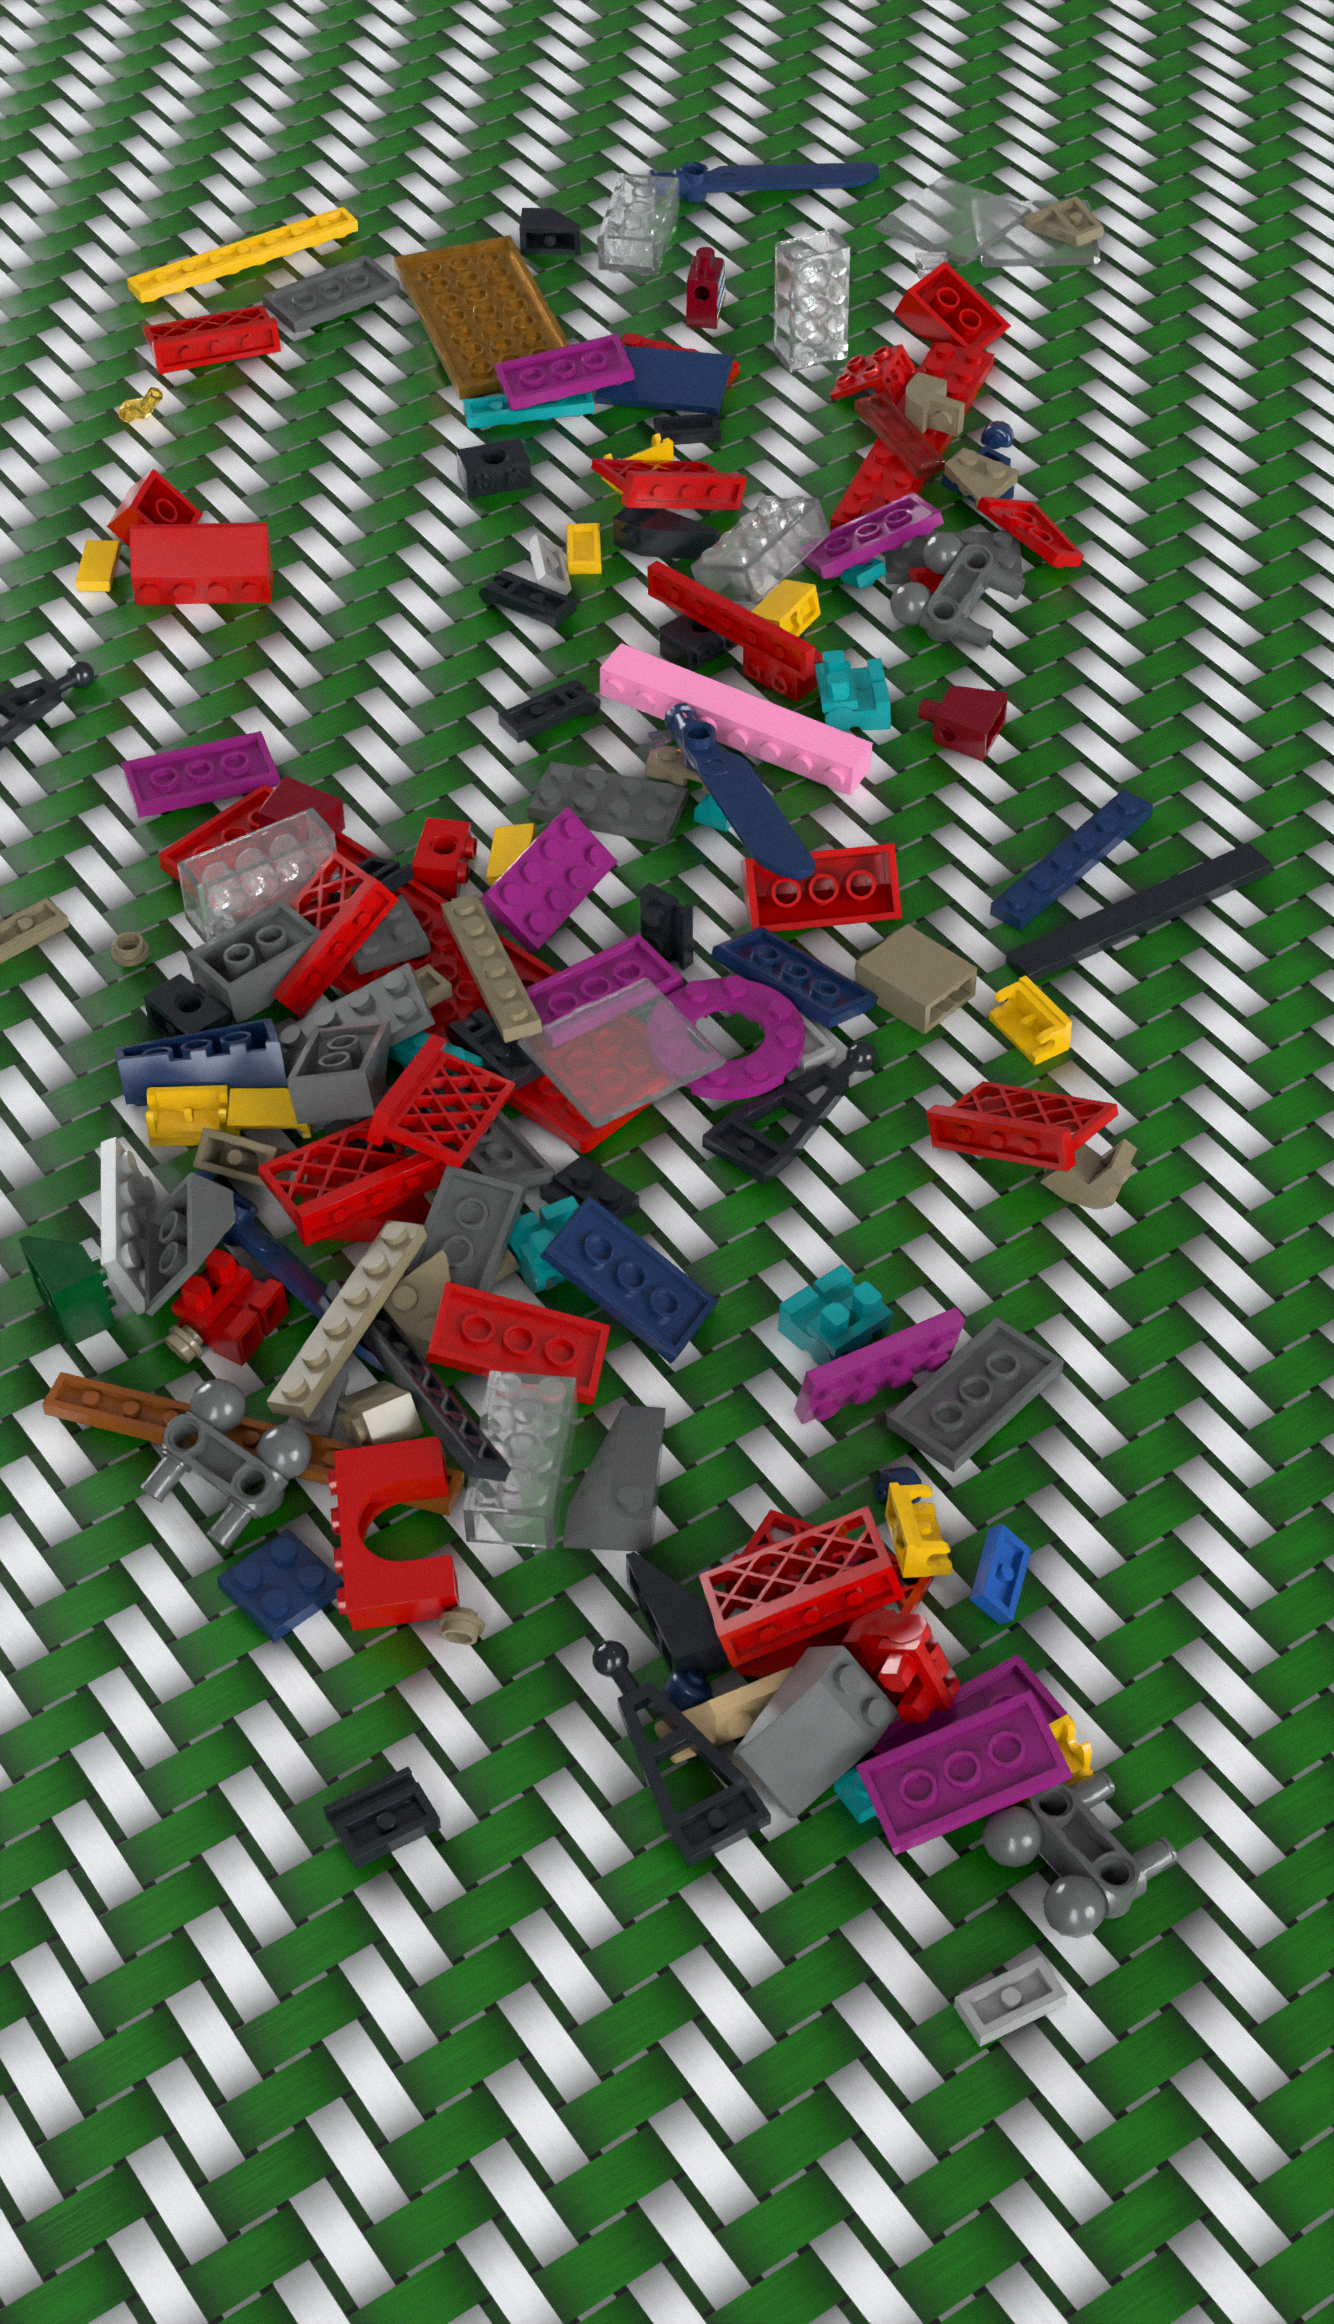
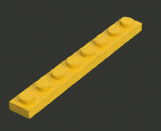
M344 207L127 278L128 289L141 303L153 302L159 297L171 293H179L186 288L201 283H209L213 279L228 274H236L240 270L255 265H263L267 261L281 256H290L294 252L308 247H317L321 243L335 238H343L347 234L358 231V222Z

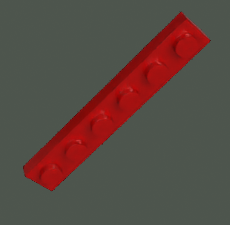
M657 560L647 567L649 596L804 681L814 675V645Z

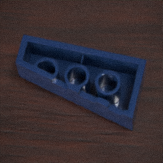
M271 1018L114 1048L126 1105L148 1106L146 1095L147 1088L228 1085V1092L230 1093V1088H275L288 1086L280 1042Z

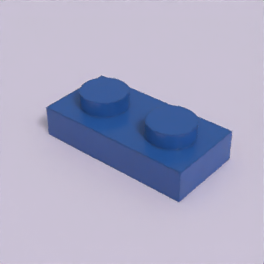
M1003 1524L988 1530L970 1600L999 1625L1011 1622L1014 1619L1032 1550Z

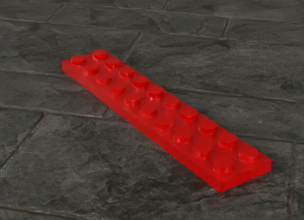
M934 342L917 372L947 380L946 397L965 403V417L994 365V354L983 352L977 348L968 349L954 346L947 342ZM906 391L831 516L830 530L913 492L920 496L952 440L953 435L930 428L923 435L919 434L906 424Z

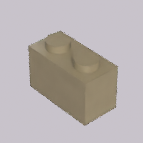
M203 1127L193 1167L267 1187L258 1176L257 1167L293 1150L229 1132ZM285 1170L273 1176L278 1180L287 1181L290 1171Z
M385 1380L337 1400L342 1412L337 1415L340 1429L347 1439L351 1437V1440L358 1443V1445L365 1447L406 1441L424 1433L411 1393Z

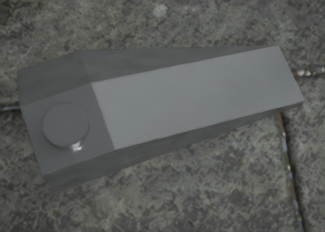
M622 1406L567 1507L563 1540L564 1548L653 1552L666 1408Z

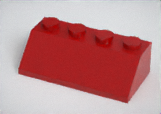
M267 522L130 525L131 581L135 605L271 603L274 574Z
M894 843L809 852L815 860V871L809 877L797 880L781 877L766 870L753 858H745L740 861L744 900L751 931L760 927L770 932L902 919Z

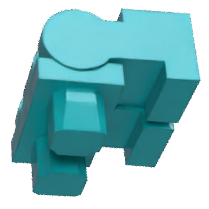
M843 650L823 652L822 663L815 664V675L826 725L841 731H847L852 727L859 726L861 731L891 729L890 698L881 658L867 660V667L851 669L850 660L845 661Z
M573 1196L539 1208L540 1220L534 1211L517 1218L507 1247L520 1266L516 1272L521 1273L527 1287L534 1294L546 1289L547 1279H550L554 1285L568 1281L567 1278L543 1260L540 1254L579 1207Z
M843 1264L813 1282V1289L808 1285L779 1304L778 1331L800 1350H807L819 1366L840 1358V1355L844 1356L862 1348L871 1342L872 1335L880 1336L888 1331L890 1321L893 1319V1312L881 1301V1293L866 1281L856 1286L852 1282L853 1274Z

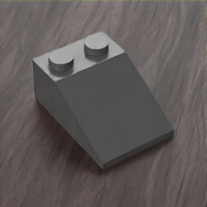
M280 899L188 952L186 956L194 983L201 985L206 994L216 1002L224 1003L232 1014V1021L235 1024H240L270 1006L275 1000L272 993L307 952L321 932Z
M389 1020L313 1029L287 1079L297 1124L312 1123L314 1126H323L334 1120L342 1119L360 1122L374 1115L375 1108L383 1099L391 1032Z
M191 1172L145 1220L146 1314L152 1316L197 1271L223 1235L231 1229L236 1218L232 1190Z
M845 1646L808 1647L733 1754L789 1818H796L875 1747L898 1712L893 1703Z

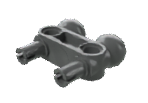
M936 533L927 540L923 549V559L929 570L945 577L933 595L921 583L912 581L901 584L894 590L890 600L894 618L902 624L910 626L919 624V627L924 628L926 635L933 641L940 643L959 638L985 651L993 637L994 631L968 619V616L986 589L992 588L1017 600L1024 589L1026 580L999 568L998 560L993 558L990 549L984 545L971 544L965 546L962 539L953 533Z
M218 1378L205 1381L195 1389L190 1400V1412L186 1411L185 1414L175 1417L168 1423L164 1430V1442L160 1446L163 1449L161 1453L164 1456L144 1483L141 1484L140 1488L162 1503L185 1472L190 1473L192 1471L227 1495V1499L230 1501L206 1533L219 1545L229 1550L251 1518L254 1520L258 1517L263 1519L265 1515L275 1512L281 1506L285 1497V1488L289 1484L287 1480L297 1478L308 1469L312 1459V1446L309 1437L302 1429L287 1424L273 1426L261 1436L257 1445V1458L224 1436L223 1433L232 1431L241 1423L246 1412L245 1399L242 1391L236 1384ZM193 1435H198L196 1444L188 1449H184L186 1440ZM265 1480L263 1490L259 1494L250 1495L252 1486L256 1482Z
M1101 1769L1072 1786L1060 1783L1029 1797L1028 1800L1018 1806L1010 1805L994 1812L987 1819L982 1830L983 1844L989 1857L1000 1865L1014 1868L1027 1865L1040 1852L1056 1870L1061 1878H1058L1046 1891L1043 1899L1044 1913L1050 1927L1063 1936L1073 1938L1092 1934L1102 1923L1103 1918L1124 1916L1130 1910L1132 1902L1146 1892L1147 1880L1174 1866L1177 1860V1853L1173 1845L1164 1837L1158 1838L1132 1855L1129 1854L1091 1812V1808L1113 1797V1792H1115L1112 1779Z

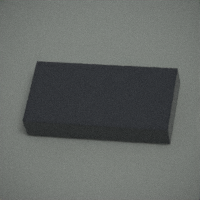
M716 413L653 418L654 433H660L661 435L660 443L666 438L671 439L673 445L721 442V430L718 414Z

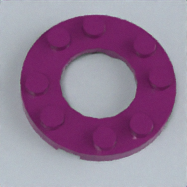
M740 976L701 981L695 980L668 995L655 1008L647 1028L648 1054L654 1068L670 1084L676 1081L683 1086L691 1088L692 1095L715 1100L751 1098L780 1086L784 1083V1077L794 1067L798 1068L805 1050V1027L803 1019L794 1004L780 992L764 984L745 980ZM717 1011H728L730 1015H735L736 1011L742 1013L748 1021L759 1023L765 1032V1039L759 1049L749 1056L735 1060H717L704 1056L695 1050L687 1038L688 1031L696 1025V1020L702 1016L708 1018V1014Z

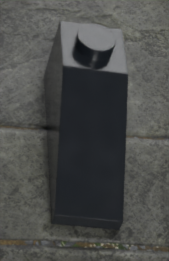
M625 507L613 517L614 545L637 555L717 561L720 558L719 530L667 509Z
M636 1552L626 1554L627 1582L669 1673L671 1674L673 1671L675 1673H688L690 1668H695L707 1676L726 1670L727 1655L718 1638L710 1607Z

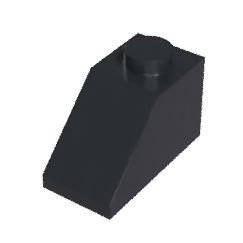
M522 208L519 225L521 254L581 255V235L578 223L553 208Z

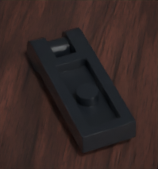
M504 570L500 571L493 578V583H487L479 590V596L485 604L492 606L497 603L556 629L576 612L575 599Z
M575 679L498 713L499 725L520 743L583 713L587 716L595 714L600 708L601 701L592 692H587V688L579 680Z
M481 1008L470 1012L466 1020L462 1022L456 1020L445 1027L446 1035L454 1046L460 1045L464 1050L482 1057L483 1067L487 1071L516 1083L514 1091L543 1075V1064L517 1040L505 1043L493 1018Z

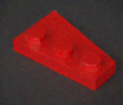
M981 497L977 509L1045 559L1049 565L1056 568L1080 566L1084 555L1034 501Z

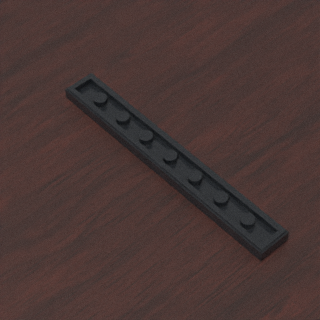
M1250 843L1244 844L1006 953L1005 963L1020 978L1026 975L1032 982H1035L1270 874L1272 863Z
M330 1280L325 1293L332 1302L346 1283L345 1281ZM381 1307L362 1336V1341L398 1387L411 1393L416 1410L469 1477L505 1482L511 1471L510 1465L386 1310Z

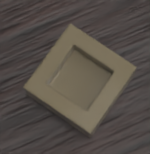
M427 964L415 971L429 1008L452 996V984L432 966Z

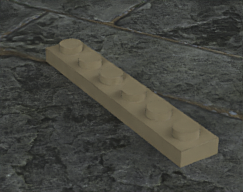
M477 894L461 896L453 901L441 904L443 918L504 1042L543 1032L541 1019Z
M386 1221L266 1402L272 1413L304 1419L310 1417L428 1236L423 1224Z

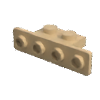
M791 1666L681 1713L715 1747L747 1734L793 1667ZM663 1720L655 1724V1732L659 1739L674 1732ZM687 1748L670 1757L673 1763H679L696 1756V1754L690 1748Z

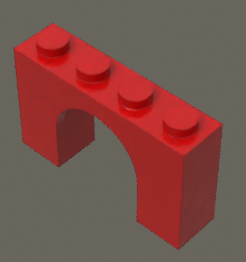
M435 1436L334 1451L335 1468L328 1469V1483L331 1496L337 1495L338 1507L331 1508V1522L334 1535L340 1534L341 1547L334 1548L337 1575L343 1574L344 1587L337 1588V1603L340 1616L348 1615L352 1630L357 1631L440 1619L442 1613L450 1612L453 1607H460L457 1573L452 1555L410 1561H389L374 1555L364 1545L366 1532L370 1524L385 1509L399 1503L449 1496L446 1457L441 1440Z

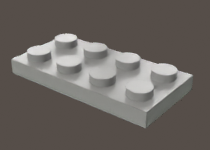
M114 1137L101 1142V1266L105 1268L109 1277L139 1315L145 1313V1220L152 1213V1200L155 1199L156 1192L151 1179L148 1176L144 1177L138 1169L133 1153L125 1151L118 1139Z

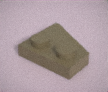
M1077 196L1024 216L1027 229L1076 247L1088 244L1104 236L1103 225Z
M963 447L945 463L944 474L952 483L958 485L959 490L964 496L971 495L976 500L975 508L977 509L981 497L999 498L1018 482L1019 470Z
M671 746L651 749L646 761V776L667 780L680 786L687 785V779L702 783V792L709 793L696 771L683 765L682 751H678L675 747Z
M443 1249L401 1279L383 1304V1308L424 1359L427 1356L446 1281L451 1282L450 1262Z

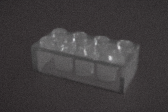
M619 174L597 236L598 270H608L612 273L631 272L644 276L659 274L679 212V178Z
M834 228L775 243L774 353L790 373L847 358L850 246Z
M774 495L762 498L751 512L739 519V523L730 531L723 533L720 537L721 539L716 544L705 550L701 554L702 556L691 565V569L696 582L734 603L757 604L830 535L819 498H804L803 496L777 498Z
M312 807L178 862L177 866L186 920L204 943L280 899L290 905L334 850L337 851L335 832ZM339 867L331 875L330 882L340 876Z
M490 1371L479 1428L510 1465L511 1471L505 1482L469 1477L463 1507L466 1542L555 1549L578 1413L575 1377Z

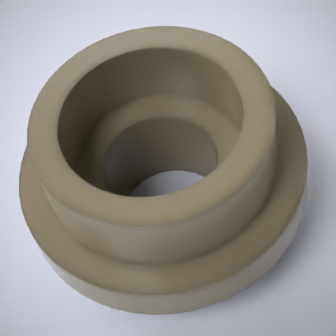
M125 932L118 935L111 947L113 961L121 966H136L144 962L149 956L148 943L140 934L135 932Z
M173 1324L168 1329L170 1334L164 1339V1342L181 1360L189 1363L194 1357L199 1359L204 1354L199 1347L203 1340L191 1327L185 1324L182 1328H179Z
M453 1607L450 1612H444L440 1615L441 1636L450 1642L472 1645L477 1642L478 1635L484 1632V1621L478 1618V1613L470 1608Z

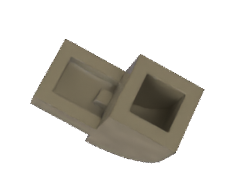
M917 372L906 386L905 422L913 431L922 435L930 428L958 437L963 431L965 403L946 397L947 380Z
M1124 1139L1101 1156L1084 1143L1074 1152L1076 1165L1068 1172L1046 1169L1040 1183L1065 1201L1091 1209L1107 1208L1115 1203L1123 1183L1131 1175L1134 1169L1131 1161L1137 1148Z

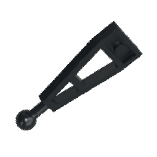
M75 661L67 668L66 675L51 683L42 678L0 694V714L10 720L0 728V750L62 702L61 693L72 687L86 688L90 686L94 680V670L91 665L85 661ZM36 700L24 710L19 707L20 705Z
M866 1041L854 1042L846 1052V1059L834 1069L823 1064L727 1115L703 1134L702 1147L762 1185H765L792 1162L845 1095L849 1088L848 1077L856 1071L866 1072L874 1067L877 1062L876 1049ZM823 1085L828 1088L816 1104L802 1097ZM783 1107L801 1118L802 1121L782 1146H779L748 1126Z
M614 1640L600 1643L592 1655L593 1666L600 1675L612 1678L623 1694L617 1698L620 1715L663 1829L687 1867H692L771 1824L770 1812L746 1776L650 1681L639 1686L627 1668L629 1654L625 1646ZM647 1706L674 1731L651 1744H648L636 1713ZM690 1748L728 1787L676 1815L657 1764Z

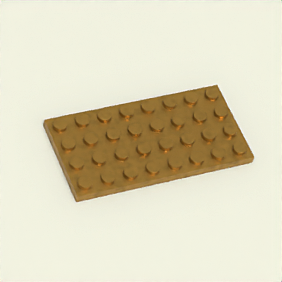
M510 235L393 257L394 269L460 400L477 398L492 393H503L495 375L494 364L570 345Z

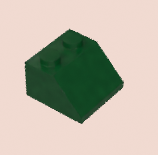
M27 1235L19 1239L36 1291L70 1347L116 1325L111 1308L116 1306L117 1303L107 1283L103 1284V1281L108 1279L105 1268L101 1266V1260L98 1256L91 1259L83 1245L78 1243Z

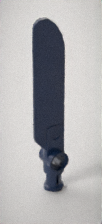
M688 162L683 164L681 168H675L673 172H655L654 169H650L648 172V191L650 197H655L656 194L673 193L675 197H680L684 201L696 203L704 201L707 193L748 190L851 188L876 180L879 177V167L876 164L866 162L719 166L708 171L707 166L702 163Z
M679 703L672 706L666 713L664 721L667 728L675 733L676 743L682 750L683 765L696 771L751 857L763 868L781 877L797 880L812 875L816 867L815 860L748 761L742 756L721 750L716 742L715 727L710 723L696 719L697 716L693 707L687 703Z
M199 1170L195 1173L215 1182L214 1176L207 1170ZM233 1192L236 1218L231 1229L223 1235L219 1242L227 1246L242 1247L321 1320L332 1304L331 1299L325 1293L328 1286L287 1246L267 1234L254 1221L258 1213V1207L252 1201ZM360 1339L353 1352L379 1370L387 1373L370 1349Z

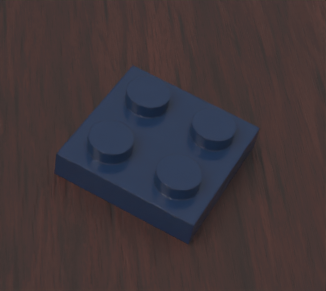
M289 1529L217 1577L219 1589L273 1643L337 1598V1588L344 1587V1582Z

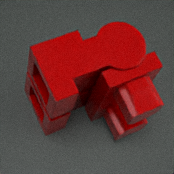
M213 1249L205 1259L206 1268L198 1276L190 1277L180 1287L182 1294L172 1305L173 1314L179 1316L177 1320L179 1328H182L185 1324L188 1325L202 1338V1344L212 1347L214 1353L243 1366L264 1342L263 1335L268 1337L289 1313L284 1284L270 1278L265 1283L253 1279L249 1269L235 1264L233 1255L219 1249Z
M876 1609L855 1619L842 1641L846 1649L893 1705H895L898 1699H902L896 1708L902 1721L906 1723H925L932 1710L949 1711L954 1703L953 1697L958 1692L960 1683L954 1671L949 1668V1661L936 1637L931 1634L932 1631L926 1618L921 1614H908L899 1617L895 1610Z

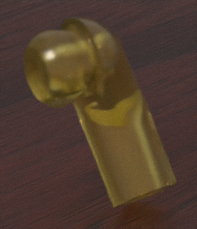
M151 387L143 398L126 400L119 408V418L127 423L132 422L134 419H147L162 400V392L158 388Z

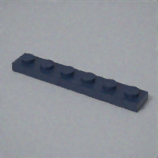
M1125 790L1119 792L991 903L990 915L1021 931L1152 816L1153 804Z

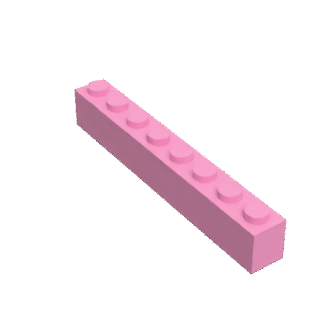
M621 643L600 667V695L662 720L665 719L666 713L672 706L679 703H687L694 708L697 716L696 719L710 723L715 727L717 742L848 795L852 794L870 770L872 742Z

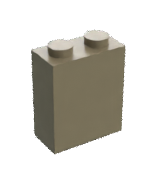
M908 924L896 933L887 936L872 951L863 954L855 965V982L878 996L876 1004L923 1035L975 996L977 967Z

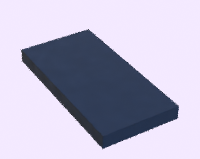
M623 346L633 367L635 379L623 382L620 385L596 389L594 396L596 404L719 414L733 363L732 356L727 354Z
M763 927L713 946L711 954L713 960L746 980L764 984L780 992L794 1004L799 1012L827 1029L870 1011L876 1006L878 999L876 994Z
M589 1195L540 1254L543 1260L669 1363H672L679 1356L719 1302Z

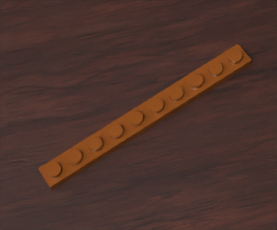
M60 1372L42 1403L45 1415L160 1444L164 1442V1430L168 1423L175 1417L185 1414L186 1411L190 1412L189 1403ZM243 1417L237 1427L230 1432L223 1433V1435L257 1458V1445L261 1436L271 1427L278 1425ZM305 1432L312 1446V1459L308 1469L297 1478L329 1486L328 1469L335 1468L334 1451L363 1446ZM198 1435L189 1437L184 1444V1449H188L196 1444ZM447 1468L449 1496L399 1504L450 1516L465 1483L464 1472Z

